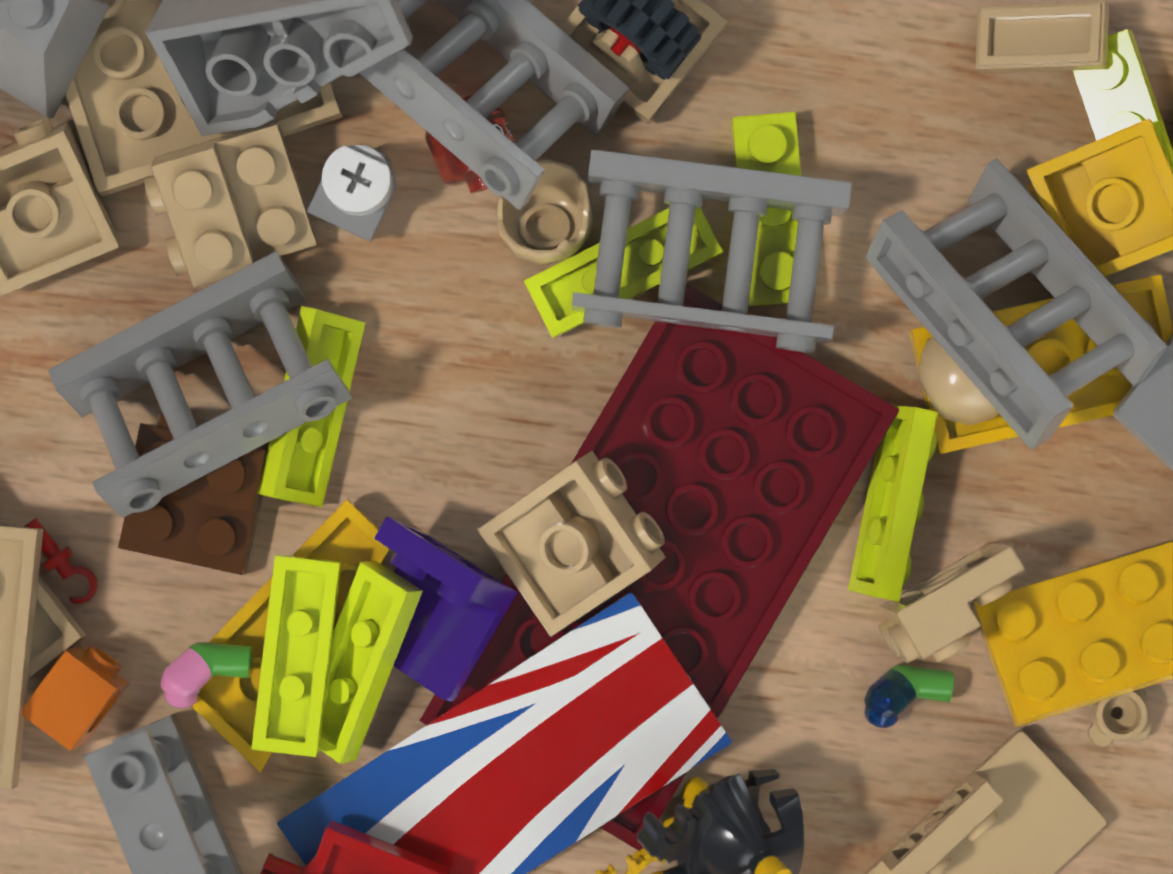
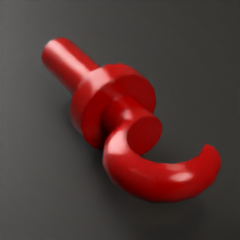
M37 517L23 526L43 529L41 551L47 557V560L42 563V566L47 572L55 568L63 580L74 574L83 575L88 579L90 583L89 592L81 597H69L70 602L73 604H83L90 601L98 589V581L95 574L89 568L82 565L73 566L68 558L74 553L68 546L60 549Z

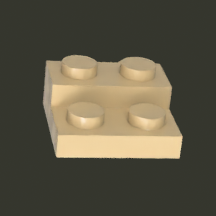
M49 117L30 122L13 132L16 143L0 149L1 296L117 249L120 246V239L93 185L94 181L89 165L68 121L53 127Z
M278 120L155 156L151 165L154 176L144 178L146 193L153 212L156 216L167 213L175 236L165 240L172 267L176 275L188 273L193 288L221 280L275 251L282 256L317 245V238L307 213V207Z
M593 451L572 463L477 529L550 637L651 571L666 558L659 548L664 544V536L656 521L646 512H640L636 515L622 495L627 490V482L621 470L608 458H603L599 461Z
M987 543L902 592L900 602L889 600L880 605L879 607L887 621L881 623L878 627L897 658L902 657L907 664L918 657L925 659L932 655L936 662L945 660L966 648L971 643L966 634L981 626L968 602L977 601L979 606H983L1000 598L1014 588L1010 578L1025 569L1012 546Z

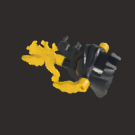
M775 769L749 771L748 779L744 781L741 774H734L711 785L701 777H692L686 781L681 789V795L685 802L684 805L678 804L675 807V817L665 820L662 824L651 812L644 816L643 829L637 835V840L643 848L641 851L637 850L632 856L627 855L625 857L627 862L625 874H640L651 862L664 863L666 860L669 864L677 861V865L651 874H799L804 854V824L799 793L794 788L770 792L769 801L777 814L782 828L771 832L758 806L759 787L761 785L779 779L780 774ZM610 864L604 871L598 869L596 874H617V871Z

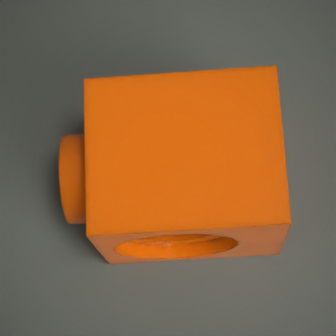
M90 645L87 651L81 646H77L64 651L23 706L22 716L71 752L87 742L130 683L118 675L122 666L108 653L93 645Z

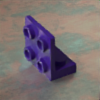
M387 516L374 539L395 552L390 560V563L396 566L394 573L423 590L393 666L441 699L452 702L458 696L518 592L425 532Z

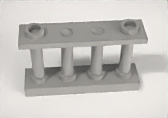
M428 0L396 1L406 20ZM436 0L459 19L460 22L418 59H415L405 49H402L359 73L480 176L485 186L491 192L504 197L520 211L528 203L545 171L536 160L575 122L581 123L593 135L597 136L611 123L630 87L527 0ZM480 39L486 42L509 63L467 101H464L437 76ZM528 80L554 100L557 105L520 140L514 143L486 118Z
M591 149L588 184L600 186L599 195L605 197L593 295L573 292L572 311L584 312L583 323L621 328L623 317L774 336L777 337L776 348L799 352H815L816 342L826 343L833 338L834 326L812 323L823 228L824 225L831 224L832 215L841 217L849 209L851 182ZM639 191L665 194L664 204L670 205L657 303L619 298L631 200H638ZM703 199L729 202L728 212L734 213L722 311L683 306L695 208H702ZM767 207L793 210L792 220L798 222L786 319L747 315L759 218L766 216Z
M997 158L989 162L968 200L971 206L925 231L919 229L908 215L901 210L882 221L865 258L1032 451L1051 439L1073 407L1072 402L1067 396L1114 367H1117L1135 387L1144 381L1168 346L1156 334L1151 324L1132 308L1028 193L1024 184L1016 179ZM990 225L1013 252L967 278L960 276L940 252ZM1031 271L1055 299L1011 325H1003L981 299ZM1073 318L1098 347L1055 373L1048 375L1024 347Z
M277 251L48 370L56 391L81 417L92 412L94 414L116 470L92 483L96 493L121 518L154 507L162 497L308 421H317L328 416L334 411L336 406L352 399L349 389L328 359L312 366L288 314L289 309L303 303L306 299L297 280ZM264 323L290 379L255 397L231 344V340ZM207 353L232 409L197 427L174 371L176 368ZM150 382L173 440L139 457L117 401L124 395Z
M176 713L112 740L113 743L84 755L132 874H242Z

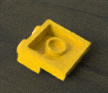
M1151 118L1027 169L1032 182L1025 186L1028 193L1104 277L1173 250V171Z

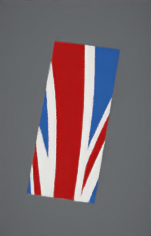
M629 593L278 821L277 825L305 866L317 853L326 827L332 820L450 867L448 874H527L732 743V740L635 596Z

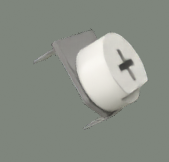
M357 144L338 148L328 157L324 164L322 180L307 213L371 242L397 187L390 159L384 153L365 144L364 146Z

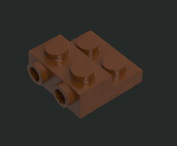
M159 414L157 425L140 423L135 445L139 457L173 440L163 414ZM256 448L162 497L154 507L124 517L118 548L245 575L263 495L257 493L267 450Z

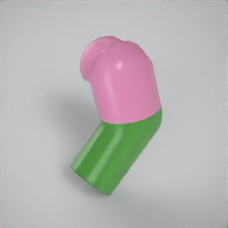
M197 642L191 645L164 670L161 678V688L164 691L165 700L173 707L187 708L197 702V695L200 689L213 676L250 678L253 663V647Z

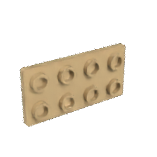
M1015 731L864 874H1055L1106 826V819L1024 732Z

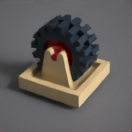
M582 0L560 29L630 87L621 104L645 123L649 124L724 30L728 21L702 0Z

